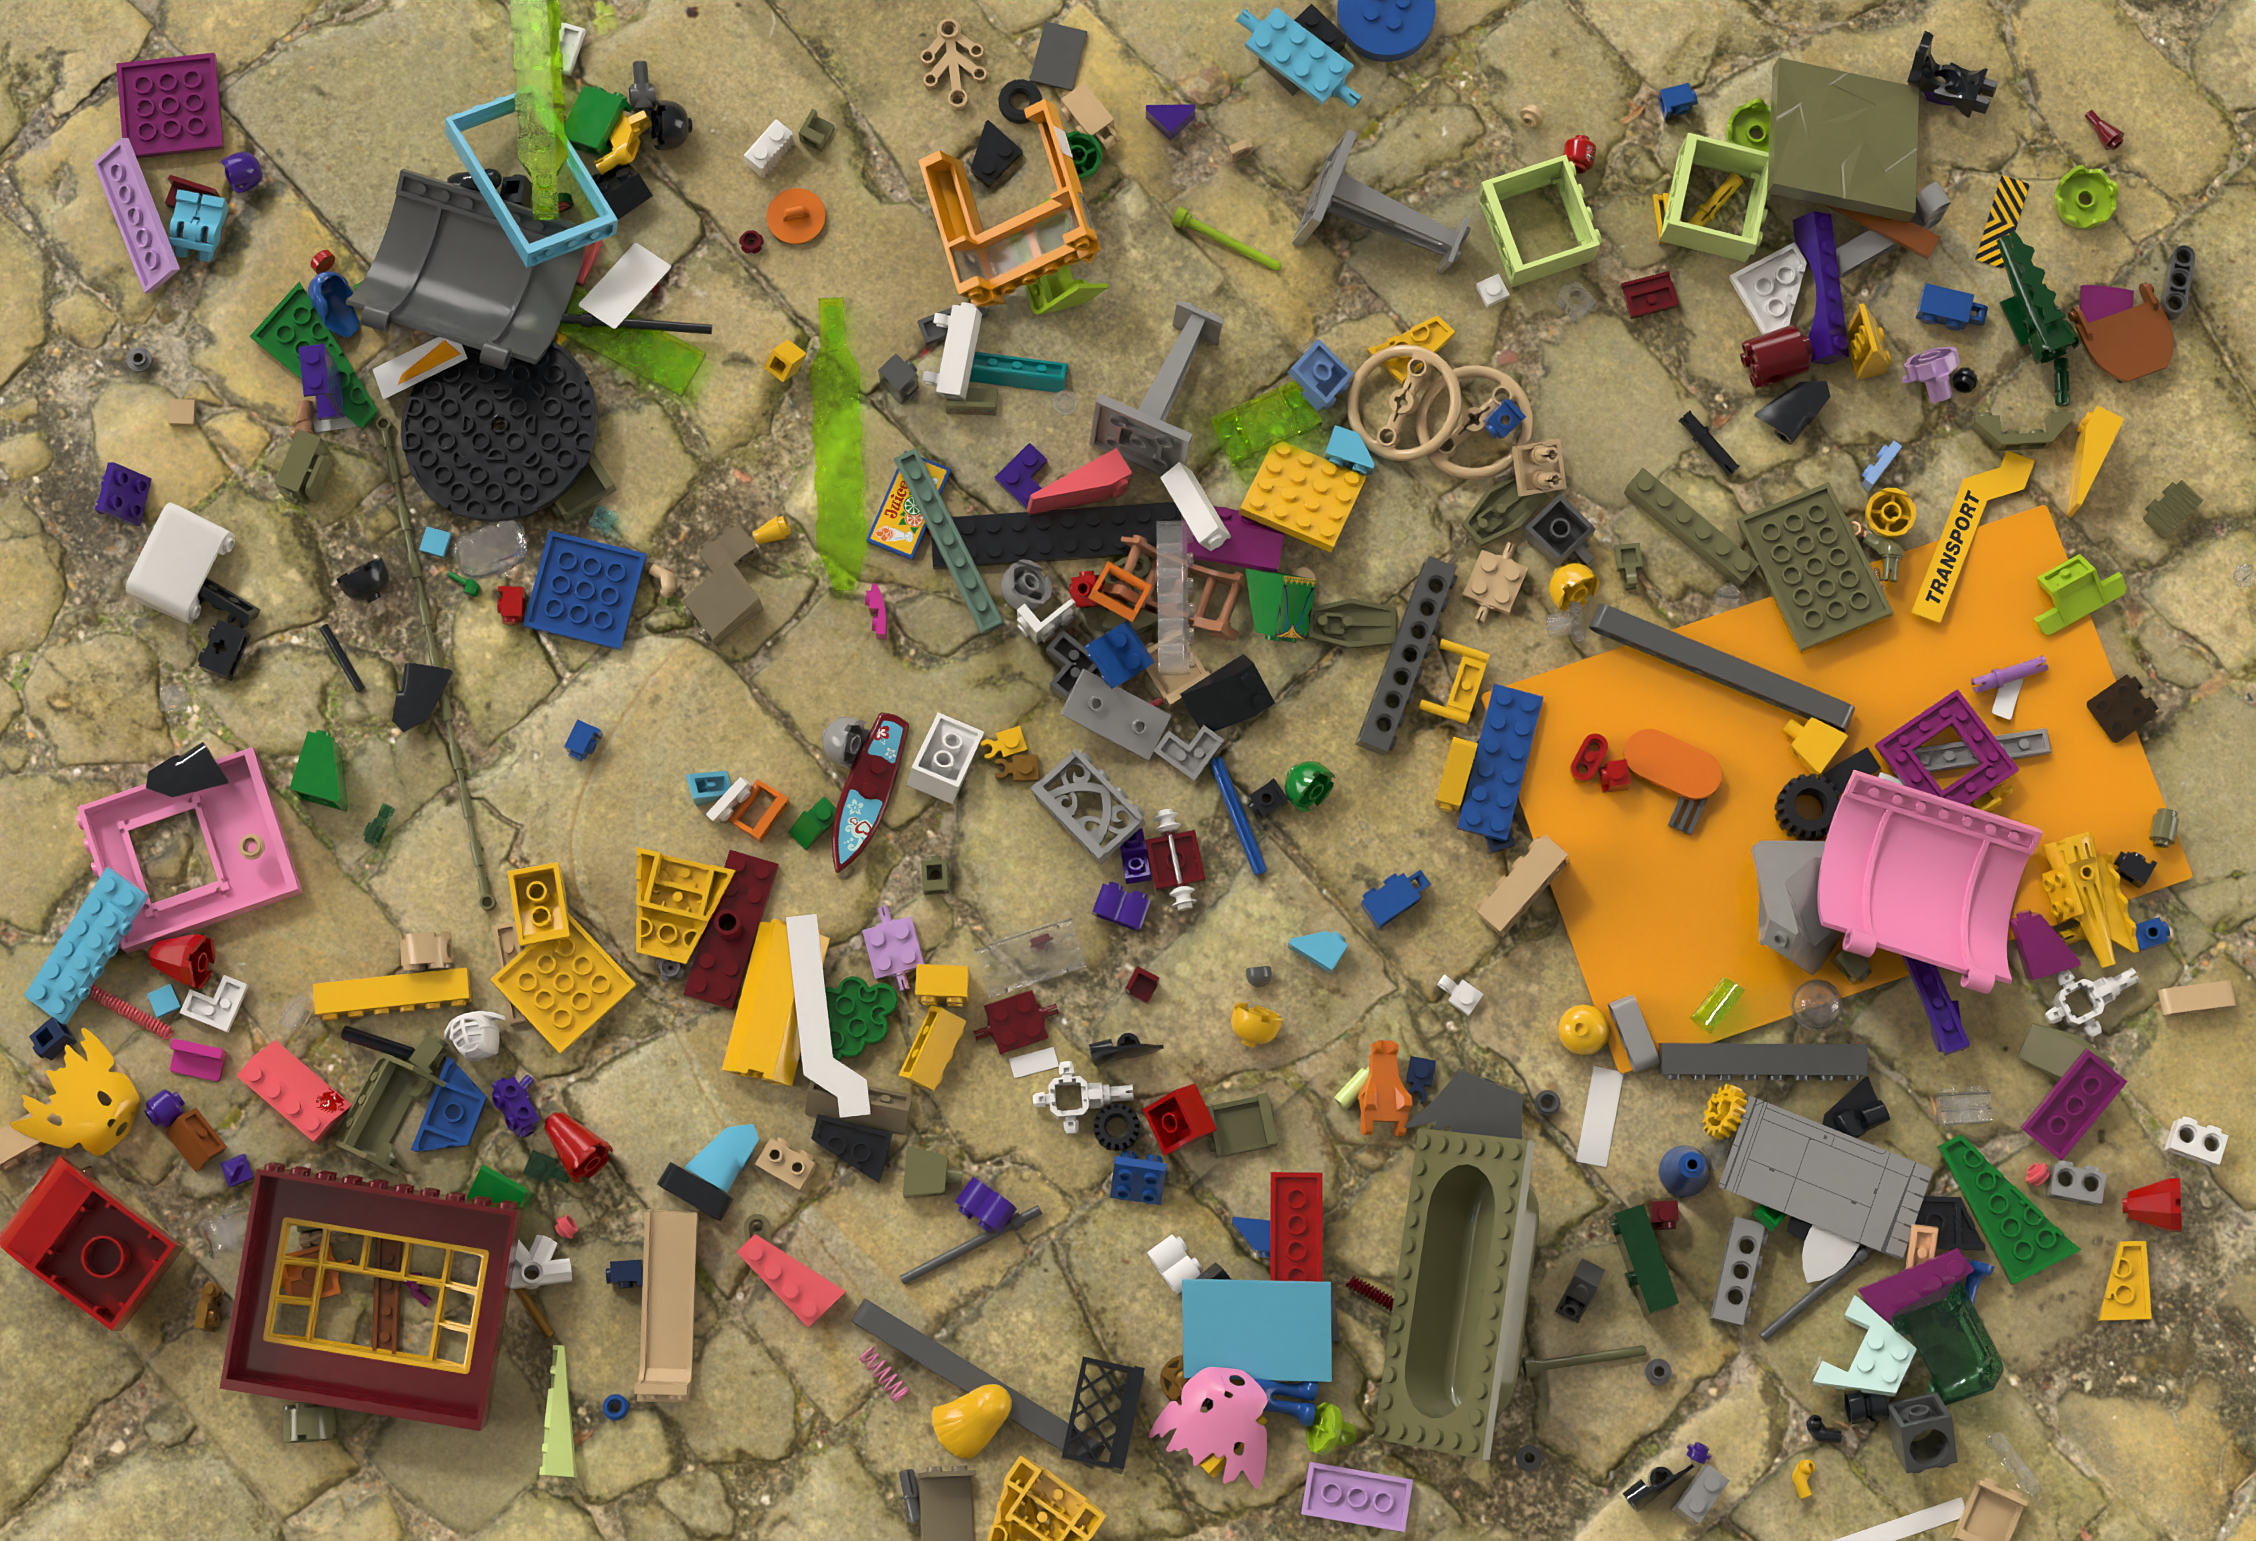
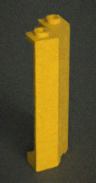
M771 919V922H760L722 1070L740 1077L757 1078L774 1085L792 1087L801 1047L786 922ZM818 930L823 966L830 938L820 935L821 930Z

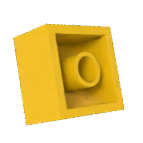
M917 964L915 996L917 1002H922V1006L937 1007V1003H948L947 1007L962 1008L963 1004H969L970 971L968 966Z

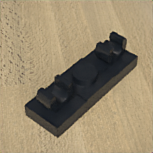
M207 577L198 593L200 604L207 600L215 609L231 613L227 618V622L230 624L237 617L240 620L239 627L242 629L248 626L249 621L258 617L261 610Z

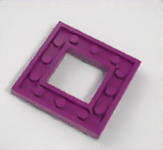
M1958 689L1889 734L1874 746L1904 786L1967 806L2019 771V768ZM1949 726H1952L1981 765L1942 790L1913 751Z

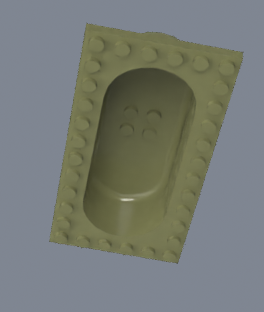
M1418 1129L1373 1439L1490 1460L1495 1419L1500 1417L1510 1403L1518 1377L1539 1230V1204L1533 1186L1529 1183L1536 1141Z

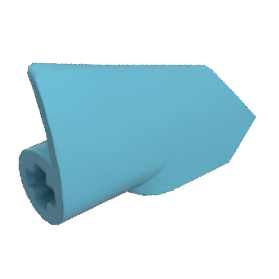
M754 1124L725 1128L685 1166V1169L727 1193L739 1172L744 1170L754 1153V1148L759 1141Z

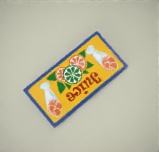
M921 457L941 496L951 469ZM897 468L866 542L913 561L927 525Z

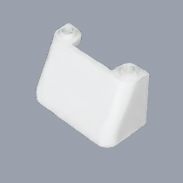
M171 502L168 503L162 510L127 580L126 592L138 603L192 625L194 619H197L201 613L200 601L197 595L217 555H224L233 549L235 535Z

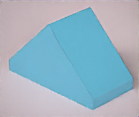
M727 771L686 775L696 807L719 800L731 787Z

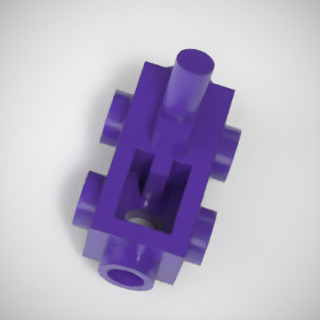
M526 1075L520 1083L517 1082L515 1077H512L508 1080L501 1078L491 1085L494 1090L492 1101L495 1107L501 1110L505 1116V1123L508 1129L513 1131L517 1137L521 1136L522 1138L533 1134L540 1120L529 1102L530 1097L526 1091L534 1082L533 1078L529 1075Z

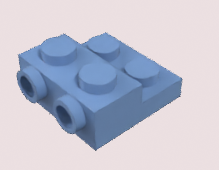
M1319 339L1312 344L1287 372L1304 389L1301 395L1317 411L1323 407L1326 410L1329 409L1337 400L1334 397L1335 394L1341 395L1350 386L1348 380L1354 374Z

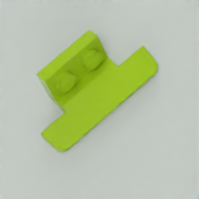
M2081 554L2076 555L2037 577L2038 585L2052 597L2055 607L2035 617L2034 620L2043 634L2051 635L2124 595L2127 587L2123 575L2117 572L2100 581L2096 569Z

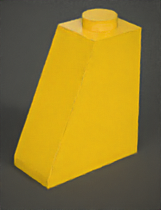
M1453 737L1434 803L1439 806L1440 810L1453 813L1454 810L1459 811L1478 743Z

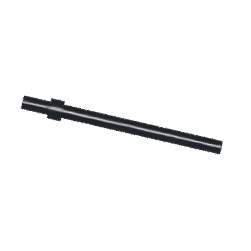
M583 312L582 315L562 314L563 324L582 325L583 328H592L593 326L610 327L590 313ZM625 318L617 328L712 335L713 325Z

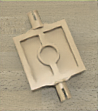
M1507 542L1502 555H1495L1484 550L1479 555L1463 592L1464 598L1474 601L1480 606L1474 618L1477 622L1480 619V623H1484L1489 610L1499 611L1507 615L1511 613L1529 571L1528 567L1515 563L1512 560V556L1517 548L1515 544H1512L1511 547V543Z

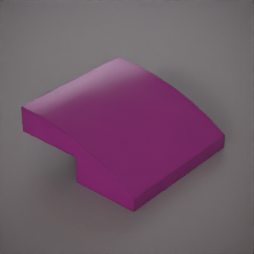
M2082 285L2080 286L2079 308L2083 312L2087 323L2132 308L2134 291L2110 286Z

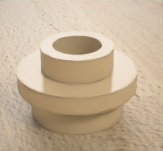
M1528 105L1520 112L1522 122L1528 127H1540L1544 121L1543 111L1535 105Z
M256 834L245 835L239 842V852L246 859H257L264 852V841ZM251 843L256 844L254 851H248V846Z

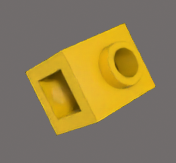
M787 339L772 350L764 369L784 382L798 372L807 353Z

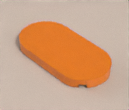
M1655 729L1637 731L1626 742L1623 753L1624 759H1627L1629 771L1640 779L1691 801L1710 797L1719 788L1722 778L1721 767L1711 754Z

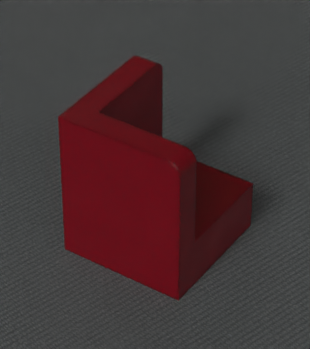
M1137 966L1125 987V993L1148 1004L1160 982V978Z

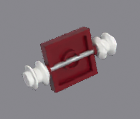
M1172 809L1160 810L1157 812L1158 816L1154 817V820L1160 822V826L1156 828V831L1165 834V836L1145 840L1155 891L1176 887L1170 893V896L1176 898V902L1172 904V907H1177L1178 911L1189 910L1193 908L1192 904L1196 903L1197 900L1191 899L1190 895L1195 889L1186 886V884L1205 881L1196 832L1191 830L1175 834L1174 831L1181 826L1180 823H1176L1174 820L1179 815L1178 812H1173Z

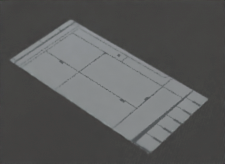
M1750 1096L1745 1109L1746 1113L1743 1114L1742 1123H1740L1718 1186L1902 1260L1910 1239L1911 1224H1915L1933 1169Z

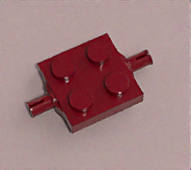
M1033 990L984 1005L988 1018L987 1027L973 1030L974 1035L984 1032V1034L975 1036V1039L978 1041L991 1036L996 1042L1000 1055L1046 1040L1048 1035L1045 1029V1018L1059 1014L1058 1009L1048 1012L1057 1008V1005L1054 1003L1053 1005L1041 1008L1036 1002Z

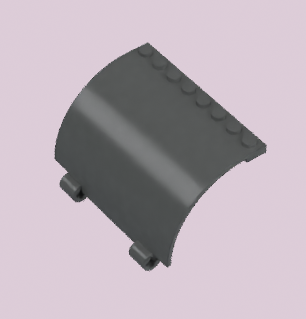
M403 168L398 179L392 213L379 250L364 280L357 290L346 299L345 304L363 309L361 325L387 332L391 322L464 344L482 350L480 363L506 370L511 357L536 364L549 348L560 327L562 314L566 313L587 246L526 268L480 192ZM503 200L529 244L581 225Z

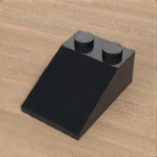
M1244 654L1180 693L1199 730L1205 725L1213 732L1252 718L1275 704L1255 664Z

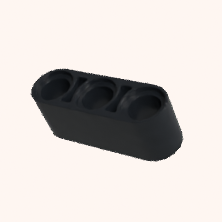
M669 1162L657 1182L658 1186L720 1222L734 1200L672 1162Z

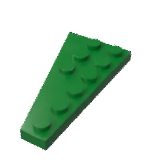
M299 281L254 330L250 338L300 380H302L299 347L324 344L340 370L344 416L363 431L378 415L379 411L333 335L324 325L318 312L312 307L311 300Z

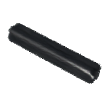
M344 1026L341 1032V1038L345 1041L407 1061L415 1052L413 1047L349 1026Z

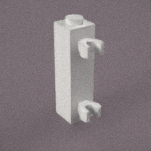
M962 302L961 306L953 305L951 316L941 313H935L933 323L937 327L948 328L940 373L924 371L922 381L926 385L937 386L936 392L942 398L966 400L982 313L971 303Z
M1179 462L1160 477L1199 544L1212 551L1220 547L1227 538H1231L1230 533L1224 526L1192 470Z

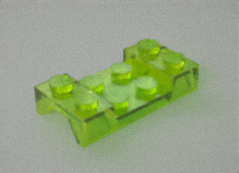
M1295 380L1210 418V424L1231 467L1254 457L1255 453L1293 436H1301L1322 426L1321 417L1301 395L1304 389Z

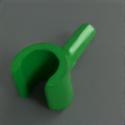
M451 571L449 572V578L465 585L463 593L473 597L478 596L480 585L475 580L465 579Z

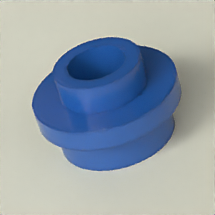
M619 1394L608 1396L603 1403L605 1416L614 1421L623 1419L629 1411L627 1399ZM614 1403L621 1405L619 1412L615 1413L612 1411L611 1407Z

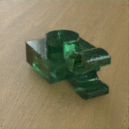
M532 1150L523 1171L524 1175L546 1184L549 1183L551 1177L567 1184L570 1179L565 1170L555 1167L557 1159Z

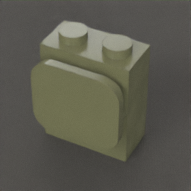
M300 429L295 434L274 484L279 489V493L285 497V501L294 505H298L299 502L307 505L309 500L317 503L321 498L333 465L328 458L330 450L323 439Z

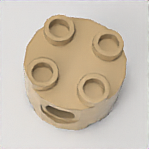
M441 931V934L420 932L400 935L401 966L404 967V971H426V966H429V969L436 970L451 969V963H453L451 932Z

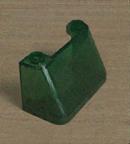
M1960 1282L1948 1284L1893 1313L1891 1317L1893 1329L1902 1336L1910 1334L1932 1376L1927 1386L1928 1394L1938 1393L1946 1406L1994 1390L2004 1371L2003 1362L1968 1293Z

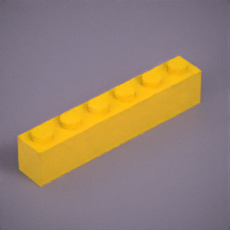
M467 967L313 984L315 1015L323 1018V1021L338 1020V1016L348 1015V1018L364 1017V1013L374 1012L375 1016L388 1015L389 1010L398 1009L400 1013L414 1012L417 1007H425V1010H437L441 1008L440 1005L451 1004V1007H464L466 1002H473L471 974Z

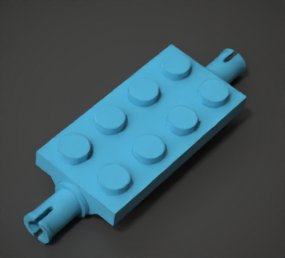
M1277 7L1263 21H1260L1248 12L1246 8L1242 11L1243 14L1238 15L1236 22L1253 33L1245 43V47L1320 104L1324 105L1332 96H1337L1352 109L1356 107V103L1360 102L1362 96L1345 84V79L1353 70L1354 65Z

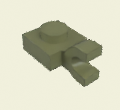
M1640 543L1615 545L1614 553L1617 572H1625L1626 590L1636 589L1638 584L1636 570H1642L1643 567Z

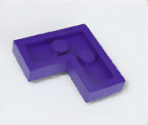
M1029 443L994 477L995 481L1027 510L1030 495L1042 489L1032 477L1047 463V459Z

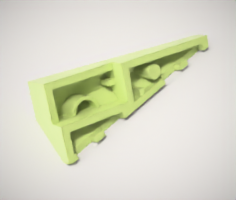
M553 1345V1361L550 1369V1375H552L551 1388L548 1389L544 1444H542L543 1465L540 1467L539 1475L577 1478L565 1346Z

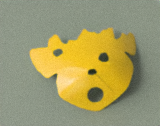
M82 1028L81 1032L85 1040L80 1041L86 1051L87 1061L69 1045H66V1055L64 1056L66 1067L59 1068L57 1071L46 1070V1074L56 1090V1094L49 1096L52 1103L46 1105L27 1095H22L24 1100L23 1106L32 1117L11 1122L10 1127L28 1137L62 1148H72L75 1144L81 1143L85 1150L95 1156H100L112 1149L130 1132L140 1107V1097L125 1074L109 1072V1069L114 1065L113 1056L89 1030ZM99 1091L106 1093L112 1099L109 1106L100 1103L97 1097ZM50 1114H56L62 1118V1124L60 1126L52 1124L47 1118ZM110 1119H114V1124L111 1127H109L107 1125L108 1121ZM127 1122L124 1132L116 1136L119 1126Z

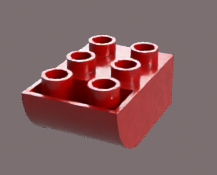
M62 1155L57 1157L0 1233V1247L111 1331H122L185 1248L182 1243Z

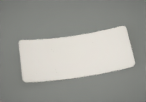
M2023 678L2006 683L2004 687L1999 688L1992 714L2011 719Z

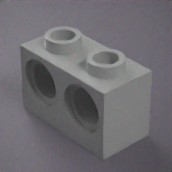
M2059 1161L2058 1164L2050 1166L2046 1197L2097 1207L2103 1201L2107 1173L2099 1172L2100 1168L2084 1166V1169L2074 1167L2072 1162ZM2060 1173L2067 1175L2069 1178V1185L2067 1187L2059 1183L2058 1176ZM2086 1178L2094 1182L2095 1188L2093 1192L2085 1189L2084 1180Z

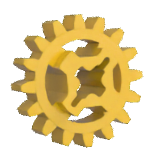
M1725 1084L1724 1088L1719 1087L1717 1094L1713 1092L1712 1097L1707 1101L1708 1109L1703 1111V1114H1705V1118L1702 1120V1123L1705 1124L1703 1131L1707 1132V1135L1723 1140L1724 1137H1730L1731 1131L1736 1132L1737 1127L1742 1123L1741 1115L1746 1113V1110H1744V1106L1747 1104V1101L1744 1100L1746 1094L1742 1092V1089L1734 1085Z

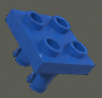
M1123 1151L1121 1156H1115L1110 1198L1161 1205L1167 1163H1163L1162 1157L1156 1155V1161L1154 1162V1154H1150L1146 1160L1137 1159V1154L1131 1151L1130 1158H1127L1128 1151Z

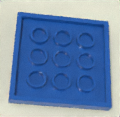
M549 530L523 627L621 651L647 554Z

